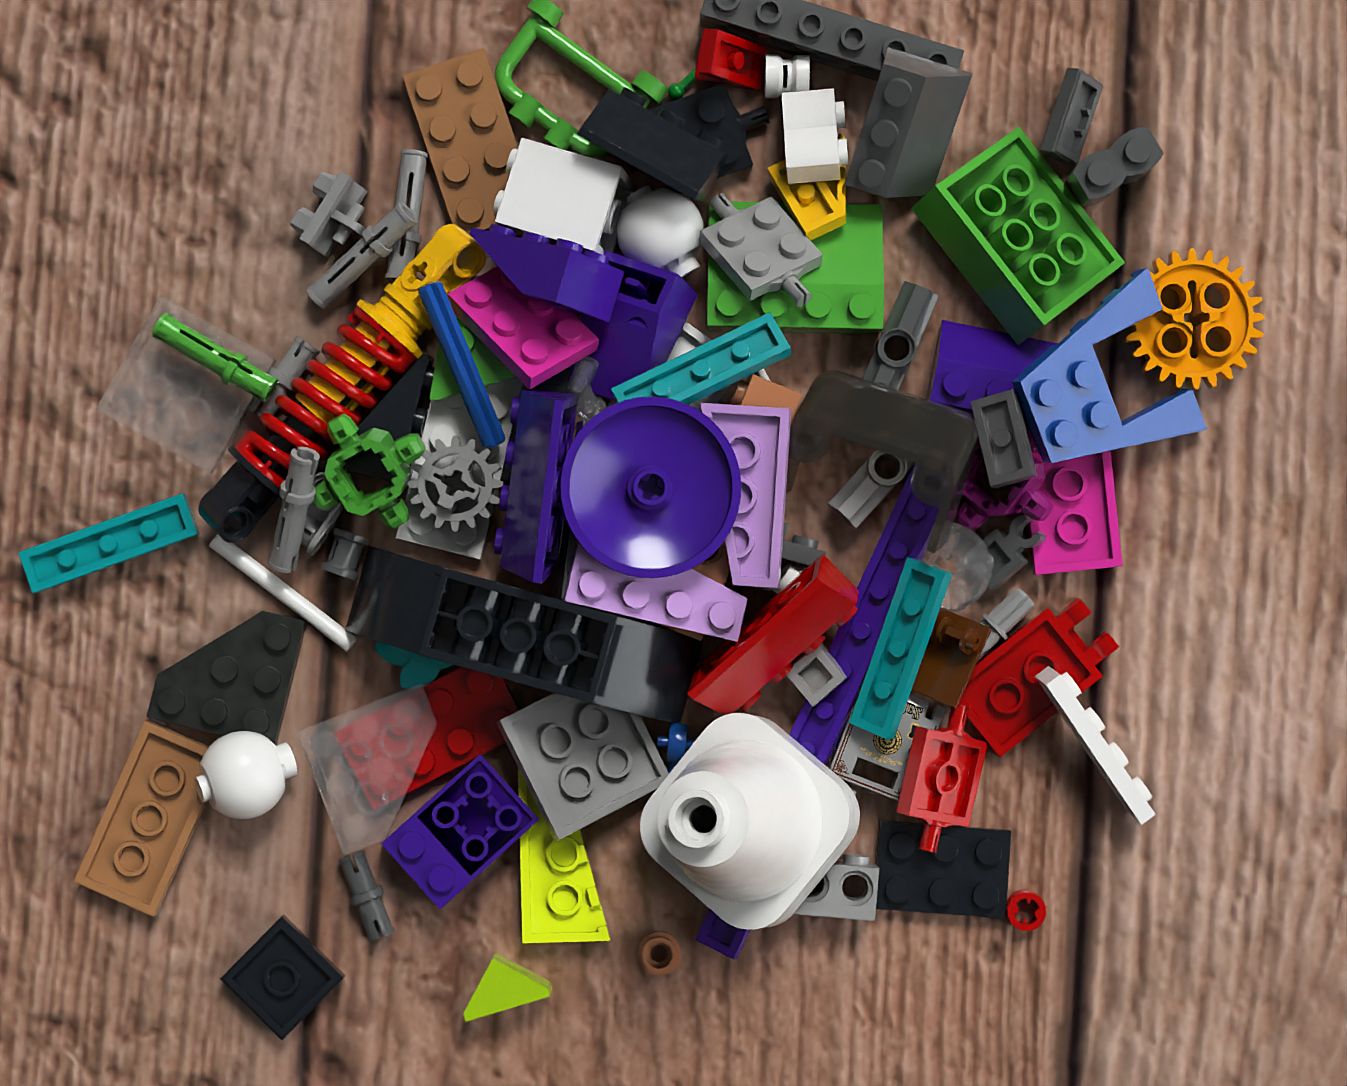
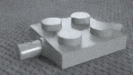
M720 193L719 197L716 195L711 200L710 207L723 220L700 231L699 242L749 301L767 292L784 290L796 303L797 307H802L803 304L806 305L811 300L812 294L803 286L799 279L803 274L821 266L823 254L772 196L746 209L739 210L733 206L724 193Z

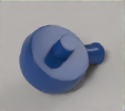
M680 722L670 723L669 737L658 736L657 747L668 748V773L673 770L685 755V749L689 750L696 741V739H686L688 725Z

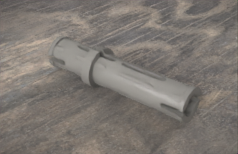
M402 149L395 205L398 202L407 204L409 180L413 177L410 209L416 215L419 222L428 153L415 149ZM419 223L406 232L403 256H400L402 237L392 245L393 251L388 256L386 280L394 282L403 272L405 266L415 258L416 245L421 244L422 235L418 234Z
M398 202L375 226L369 225L362 231L363 237L320 278L307 287L306 291L310 298L321 308H327L335 298L356 281L381 256L387 257L393 251L392 245L419 223L412 210L404 203Z
M297 447V450H291L286 480L280 486L279 494L282 498V504L278 516L273 549L269 559V566L277 572L291 573V570L295 571L297 568L308 507L314 501L316 489L313 485L320 456L311 448Z

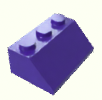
M942 320L925 405L974 415L970 401L1014 389L1012 381L1048 348L1056 346L1058 343L1027 338L1020 345H1017L1008 333ZM1022 410L1024 422L1026 423L1027 420H1026L1025 415H1024V412H1023V410Z

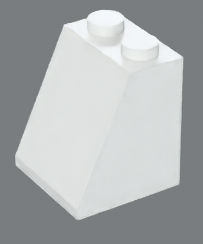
M521 138L518 149H512L507 161L506 172L510 175L505 191L500 190L495 198L493 215L496 216L495 222L499 226L516 231V235L523 236L524 231L545 236L550 239L548 244L556 243L557 238L583 245L582 254L584 250L604 254L605 250L614 253L618 242V219L622 210L629 205L626 198L633 193L635 184L622 166Z

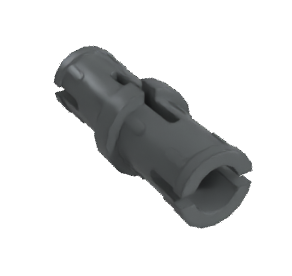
M361 850L353 854L358 871L355 870L350 855L338 859V862L341 864L353 895L349 897L351 905L357 906L368 936L367 939L371 942L380 937L375 920L379 923L383 937L394 933L395 929L392 927L381 899V895L384 894L382 886L376 885L365 855L366 852Z

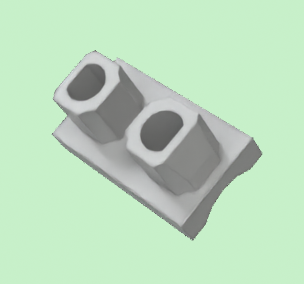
M321 172L314 182L312 190L315 195L323 199L315 213L304 207L299 209L291 220L290 226L301 235L300 240L328 258L337 242L344 245L351 231L363 237L362 231L365 227L357 221L365 210V207L360 204L368 191L342 172H339L337 176Z

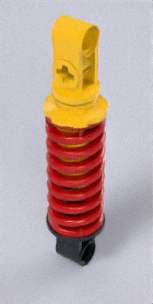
M447 224L439 228L422 251L405 266L400 276L383 289L385 295L379 299V302L372 305L360 299L356 303L358 306L347 317V320L356 328L354 329L346 324L340 325L337 328V335L343 343L340 346L332 342H325L322 345L321 351L327 361L324 364L314 359L307 362L306 370L312 378L308 382L300 377L292 379L291 389L297 394L295 397L300 402L297 404L285 395H278L275 399V405L286 418L281 421L268 412L260 416V424L271 435L265 439L255 431L249 430L235 445L232 444L228 451L236 462L216 485L202 497L198 508L200 516L224 541L234 543L247 537L255 524L277 499H282L279 491L282 482L286 480L292 449L297 450V447L311 448L319 454V461L328 460L331 456V450L322 438L323 436L332 442L327 432V423L344 413L351 417L354 423L358 425L362 421V416L357 406L360 404L370 409L377 404L378 400L372 389L376 387L387 391L393 386V381L387 372L392 369L395 372L403 373L417 358L419 359L423 355L416 340L419 335L423 334L424 330L428 329L430 331L432 324L418 293L419 289L431 282L439 281L443 284L447 294L468 283L482 270L487 260V253L471 235L455 224ZM420 272L425 278L421 280L416 273Z

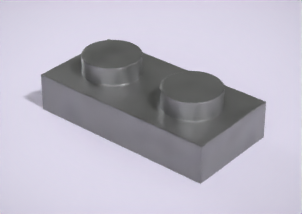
M1011 389L970 401L990 487L996 489L1037 477L1016 391Z

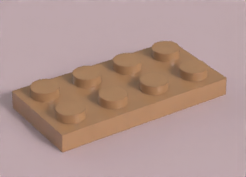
M481 48L402 75L451 222L458 225L468 234L471 227L489 231L491 224L498 225L495 222L496 216L493 215L495 198L500 190L505 191L510 175L506 172L507 161L512 149H518L485 48Z
M145 720L73 882L150 916H156L207 801H201L196 790L194 778L200 776V762L209 746L152 721Z

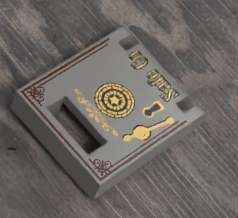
M909 695L895 738L885 739L849 723L855 708L854 705L841 733L829 769L848 784L898 803L915 727L919 726L932 730L939 729L945 708L936 705L931 718L927 719L924 716L929 702ZM857 758L897 773L893 778L890 788L852 774Z

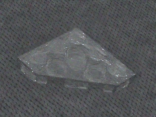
M422 684L297 731L343 855L383 841L390 833L396 815L438 725Z

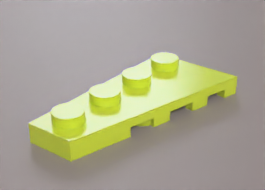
M518 768L519 797L539 818L520 837L522 943L610 941L611 938L581 830L579 829L555 841Z

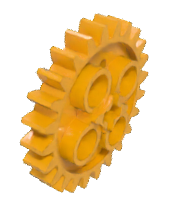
M1190 248L1186 251L1184 261L1181 260L1176 251L1168 254L1169 266L1160 258L1152 262L1155 274L1150 271L1149 273L1160 302L1161 291L1164 288H1170L1178 294L1179 306L1177 309L1172 310L1166 308L1161 302L1163 309L1128 326L1132 327L1133 333L1126 336L1123 342H1136L1138 348L1132 352L1130 358L1135 359L1144 356L1146 362L1141 371L1145 373L1154 367L1158 369L1156 375L1157 383H1161L1168 376H1172V388L1178 389L1182 386L1184 380L1187 379L1189 388L1195 391L1199 389L1201 378H1203L1206 386L1210 389L1217 386L1216 374L1224 381H1229L1233 378L1230 365L1238 370H1243L1247 367L1245 360L1241 356L1242 354L1252 356L1257 353V349L1249 343V340L1259 339L1264 335L1261 331L1253 328V323L1265 319V315L1253 312L1252 308L1262 301V297H1249L1247 292L1255 285L1254 280L1242 284L1238 279L1242 275L1244 268L1241 266L1229 272L1227 270L1229 264L1228 256H1225L1215 264L1213 263L1212 250L1206 251L1201 259L1197 260L1195 249ZM1190 281L1195 284L1193 306L1188 289V282ZM1207 287H1214L1222 294L1223 301L1220 308H1212L1206 303L1204 292ZM1191 310L1193 317L1201 319V324L1194 328L1192 323L1184 322V316L1189 314ZM1209 330L1217 331L1222 335L1224 347L1221 352H1214L1206 345L1205 338ZM1165 331L1174 332L1180 338L1181 346L1178 353H1170L1163 347L1162 335ZM1192 334L1194 338L1195 350L1197 351V357L1195 359L1191 358L1190 356Z

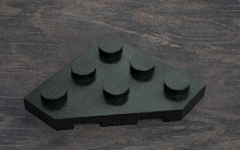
M261 611L157 674L146 717L221 736L236 731L256 732L264 735L277 745L307 621L269 611Z

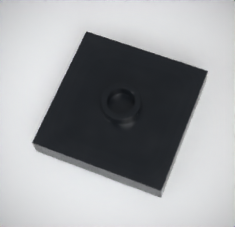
M282 915L220 979L283 1040L345 975L285 915Z

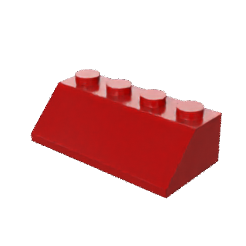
M822 553L741 626L738 642L725 640L696 667L687 694L694 701L723 715L734 713L738 708L743 712L748 710L762 695L759 690L770 680L774 684L781 681L793 668L791 661L802 652L805 655H809L815 651L825 640L823 633L834 623L841 627L853 617L858 610L855 605L858 602L859 590Z

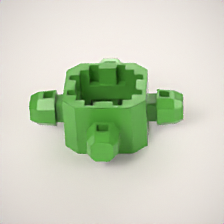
M343 413L327 423V432L333 444H339V447L335 449L327 460L324 473L327 479L315 487L314 503L319 509H329L342 502L347 512L361 516L379 508L378 516L384 524L391 529H395L409 519V512L403 499H397V497L402 494L407 486V481H409L411 473L409 465L422 456L426 446L417 433L405 435L394 441L388 431L373 427L358 436L356 432L359 428L351 417ZM371 448L374 454L380 453L382 456L381 461L388 472H392L393 477L391 479L392 483L374 493L371 491L365 494L362 489L357 491L354 486V479L349 471L345 472L343 467L346 464L344 460L362 450L367 451Z

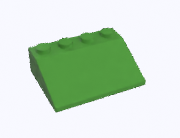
M1017 127L938 183L911 208L1017 345H1020L1125 263L1020 127Z
M709 201V226L723 220L710 207L711 201ZM730 201L739 210L759 203ZM777 202L780 205V207L788 214V216L794 221L785 204L783 202ZM846 204V224L811 240L823 254L821 266L803 274L799 279L803 286L812 294L811 300L806 305L803 304L802 307H797L796 303L784 290L767 292L749 301L708 253L707 331L730 332L771 312L782 333L879 335L883 330L884 319L882 204Z

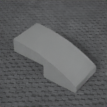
M823 642L809 655H805L804 652L800 653L791 661L793 668L787 674V677L813 707L847 678Z

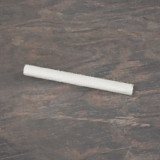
M218 534L211 541L210 548L343 650L348 652L354 645L357 637L234 543L224 541Z

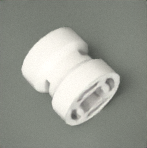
M765 54V98H779L782 93L809 91V55L796 54L792 59H783L779 54ZM783 65H787L786 88H783Z

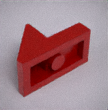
M703 29L697 56L695 79L715 84L725 83L726 86L760 91L767 48L718 29Z

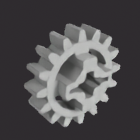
M458 436L452 437L451 446L446 447L440 439L435 440L437 451L432 454L425 450L422 454V457L425 459L423 465L412 463L410 466L415 472L419 473L418 479L407 481V486L418 489L419 492L410 501L413 505L424 504L425 508L420 514L422 519L425 520L433 514L437 516L435 527L441 529L446 521H451L453 532L460 531L461 522L466 521L471 529L477 528L476 516L480 514L488 520L492 517L487 509L489 503L500 505V499L493 495L494 489L502 488L504 482L494 479L493 474L502 468L499 463L488 465L486 461L492 454L488 448L479 454L476 453L477 441L471 439L466 447H461V441ZM458 455L454 464L443 469L434 466L438 461L447 456ZM475 461L483 471L485 487L476 484L472 470L475 466ZM459 472L463 473L461 480L468 487L474 489L475 492L457 490L454 496H450L451 488L445 484L446 482L438 479V476L456 478ZM427 481L434 483L440 494L437 502L438 506L432 502L429 496ZM469 499L478 502L476 506L466 512L453 514L459 503Z

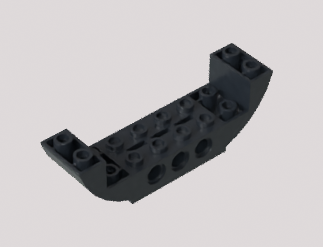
M372 546L368 547L345 628L360 636L422 656L589 703L674 723L681 722L688 697L687 693L703 644V639L699 641L682 633Z

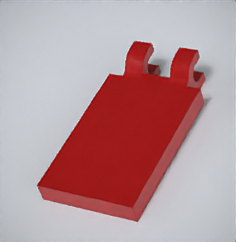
M1076 598L1056 617L1046 607L976 664L959 704L970 706L967 717L999 757H1002L1058 712L1035 678L1038 673L1048 666L1061 675L1067 672L1083 693L1103 677L1095 665L1119 648V645L1106 631L1088 646L1074 631L1073 627L1092 613L1081 599Z

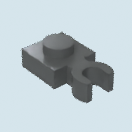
M1025 514L1013 520L1008 535L1002 529L996 528L964 556L990 590L998 589L1028 563L1021 554L1025 548H1036L1046 539L1045 534L1042 532L1035 533L1030 539L1024 537L1023 529L1025 525L1032 521Z

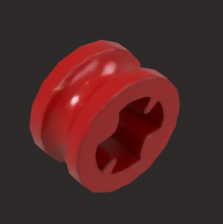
M1018 890L1007 898L1006 917L1017 929L1032 931L1044 922L1046 906L1036 893L1029 890ZM1022 899L1028 904L1031 899L1035 901L1036 906L1032 909L1034 917L1030 921H1027L1024 917H1021L1020 921L1015 918V914L1019 911L1017 903Z

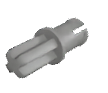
M1015 589L989 615L986 613L981 615L984 619L980 624L991 627L992 631L979 659L1001 638L1006 641L1009 638L1006 634L1033 609V601L1021 589Z

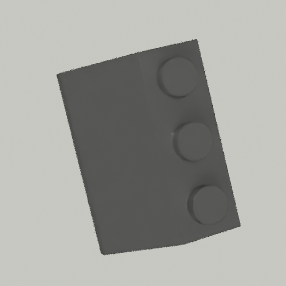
M888 47L848 170L845 185L885 198L925 196L935 186L972 73Z

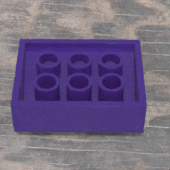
M526 388L521 390L520 398H513L511 405L510 423L517 424L515 442L508 441L506 448L505 467L512 469L510 485H503L501 490L500 511H506L504 529H497L494 554L501 555L500 567L533 583L542 584L558 567L564 519L559 492L560 474L565 455L574 438L579 395L535 389L529 390Z

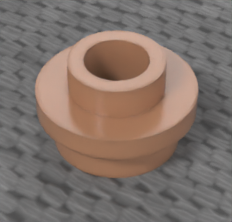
M655 931L649 933L641 940L638 946V961L641 967L652 975L662 976L669 974L680 962V945L676 938L667 932ZM656 945L664 946L668 951L667 957L663 960H655L651 956L652 948Z

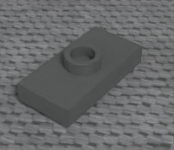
M1067 68L1056 104L1051 113V119L1040 149L1041 151L1064 165L1077 166L1103 89V84L1080 69Z

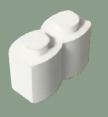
M834 88L782 93L788 184L840 180V166L849 165L847 138L838 139L837 128H846L844 101L835 102Z

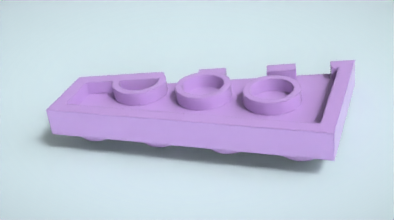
M701 403L702 413L710 418L728 439L737 458L741 474L739 511L735 523L725 539L733 585L779 588L792 409Z
M576 542L563 601L736 642H738L748 599L693 569L662 578H638L615 572L593 559L578 542Z

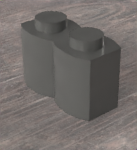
M1148 127L1135 128L1119 137L1108 150L1097 151L1085 157L1067 176L1065 183L1082 207L1092 206L1105 200L1120 185L1134 182L1144 176L1158 163L1164 152Z

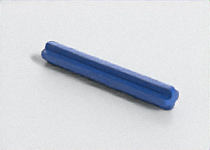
M435 281L424 285L419 289L418 293L479 440L484 448H493L505 441V434L443 284Z

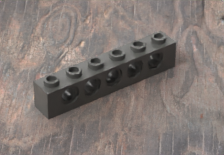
M704 0L700 12L699 26L718 29L750 42L794 56L796 54L809 55L810 61L874 81L878 80L888 47L957 69L960 67L964 50L804 0Z

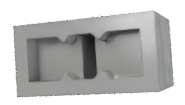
M843 854V861L837 860L822 878L820 889L810 893L794 914L875 921L879 867L877 864L869 863L870 856ZM850 875H860L866 881L865 890L857 897H849L842 891V884Z

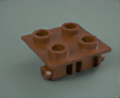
M940 608L912 691L957 708L992 628Z

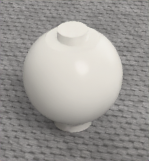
M649 185L626 198L630 205L622 210L617 224L618 244L625 257L677 273L682 278L701 267L695 256L702 246L699 242L700 231L704 229L699 210L687 196L669 188H658L652 191Z
M236 731L218 738L209 746L200 762V776L195 777L194 781L202 802L209 801L213 809L227 817L250 819L263 815L278 803L285 791V779L297 775V765L292 750L286 742L275 745L267 737L259 733Z

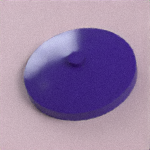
M651 396L637 397L618 402L602 410L577 433L568 448L561 468L560 502L563 515L572 535L579 545L597 562L627 576L662 578L677 575L696 567L708 559L725 541L739 511L741 474L737 458L728 439L720 428L705 414L688 404L674 399Z

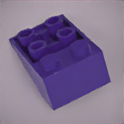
M491 224L489 231L471 227L469 234L522 294L578 316L610 322L624 271L608 265L610 257L589 250H584L582 254L583 245L557 238L556 243L548 244L549 238L528 231H524L523 236L515 237L516 231L495 224Z
M605 250L603 255L610 257L608 265L624 271L610 322L586 317L581 319V322L599 338L597 351L573 364L570 385L616 402L611 388L667 362L698 293L677 273Z
M479 754L381 844L437 907L441 909L533 826L539 818L485 758Z

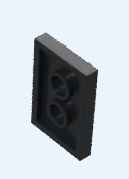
M879 820L876 862L879 867L876 909L1006 918L1011 830L954 825L942 827L937 853L918 849L924 823Z

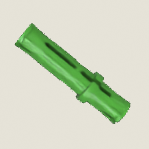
M164 313L158 319L152 330L153 338L162 341L189 359L221 376V382L227 386L234 384L259 399L262 403L269 401L279 384L278 378L247 362V356L244 354L230 352L173 318L168 313Z

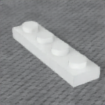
M1049 666L1038 673L1035 678L1127 813L1141 825L1156 815L1147 802L1153 798L1147 787L1139 777L1136 776L1131 779L1124 769V766L1129 764L1124 753L1115 742L1108 745L1100 732L1105 729L1101 719L1091 707L1084 710L1076 698L1082 692L1067 672L1061 675Z

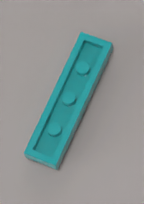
M771 312L611 388L612 395L616 403L627 399L651 396L674 399L689 405L791 356V347Z
M181 493L18 552L32 594H37L200 535L188 498L186 494Z
M907 557L853 710L850 724L885 739L895 738L953 573L918 559Z

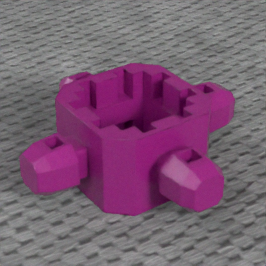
M1026 422L1025 427L1031 452H1036L1037 446ZM956 433L948 443L949 452L960 463H963L955 473L957 490L970 499V501H964L957 513V522L969 531L979 528L989 516H1008L1022 512L1033 520L1044 521L1053 510L1054 506L1051 500L1042 491H1037L1045 480L1043 463L1034 456L1033 460L1037 477L1021 481L1013 487L1007 496L1006 502H999L990 492L985 491L982 488L984 485L979 482L983 476L979 472L982 468H986L980 440H976L969 434Z

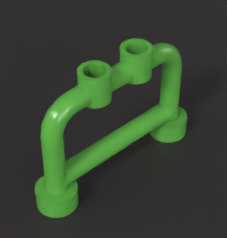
M531 0L526 8L532 15L503 53L495 68V81L499 93L506 101L513 105L509 114L527 128H530L534 121L545 128L548 132L543 139L553 147L563 150L571 147L576 152L587 157L606 155L610 152L577 135V129L549 111L539 101L528 93L523 92L513 83L512 72L534 40L539 38L606 88L621 93L623 87H626L647 99L643 106L645 108L650 101L659 105L669 89L657 78L642 69L630 84L555 29V26L564 15L555 4L549 0Z

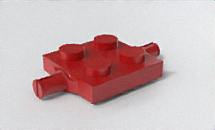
M958 704L957 708L951 707L946 728L942 727L932 730L919 726L915 727L896 813L916 817L924 823L918 849L937 853L942 827L951 825L969 827L988 742L973 739L968 733L964 732L970 706Z

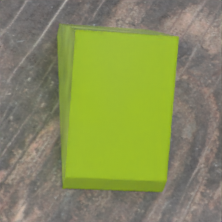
M495 953L463 1013L465 1022L550 997L552 992L550 981Z

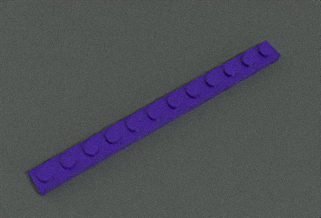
M916 462L857 587L859 595L855 606L858 610L849 621L838 628L828 650L847 678L816 706L813 707L806 699L790 732V736L825 766L829 762L858 699L906 559L908 557L922 560L956 486L955 479ZM709 908L695 940L734 960L738 959L751 929L734 927L722 920Z

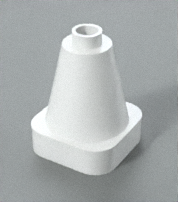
M731 713L717 718L705 728L649 798L641 815L640 833L642 842L650 856L722 920L741 929H760L781 924L794 914L854 839L859 827L860 810L852 789L777 724L756 715Z

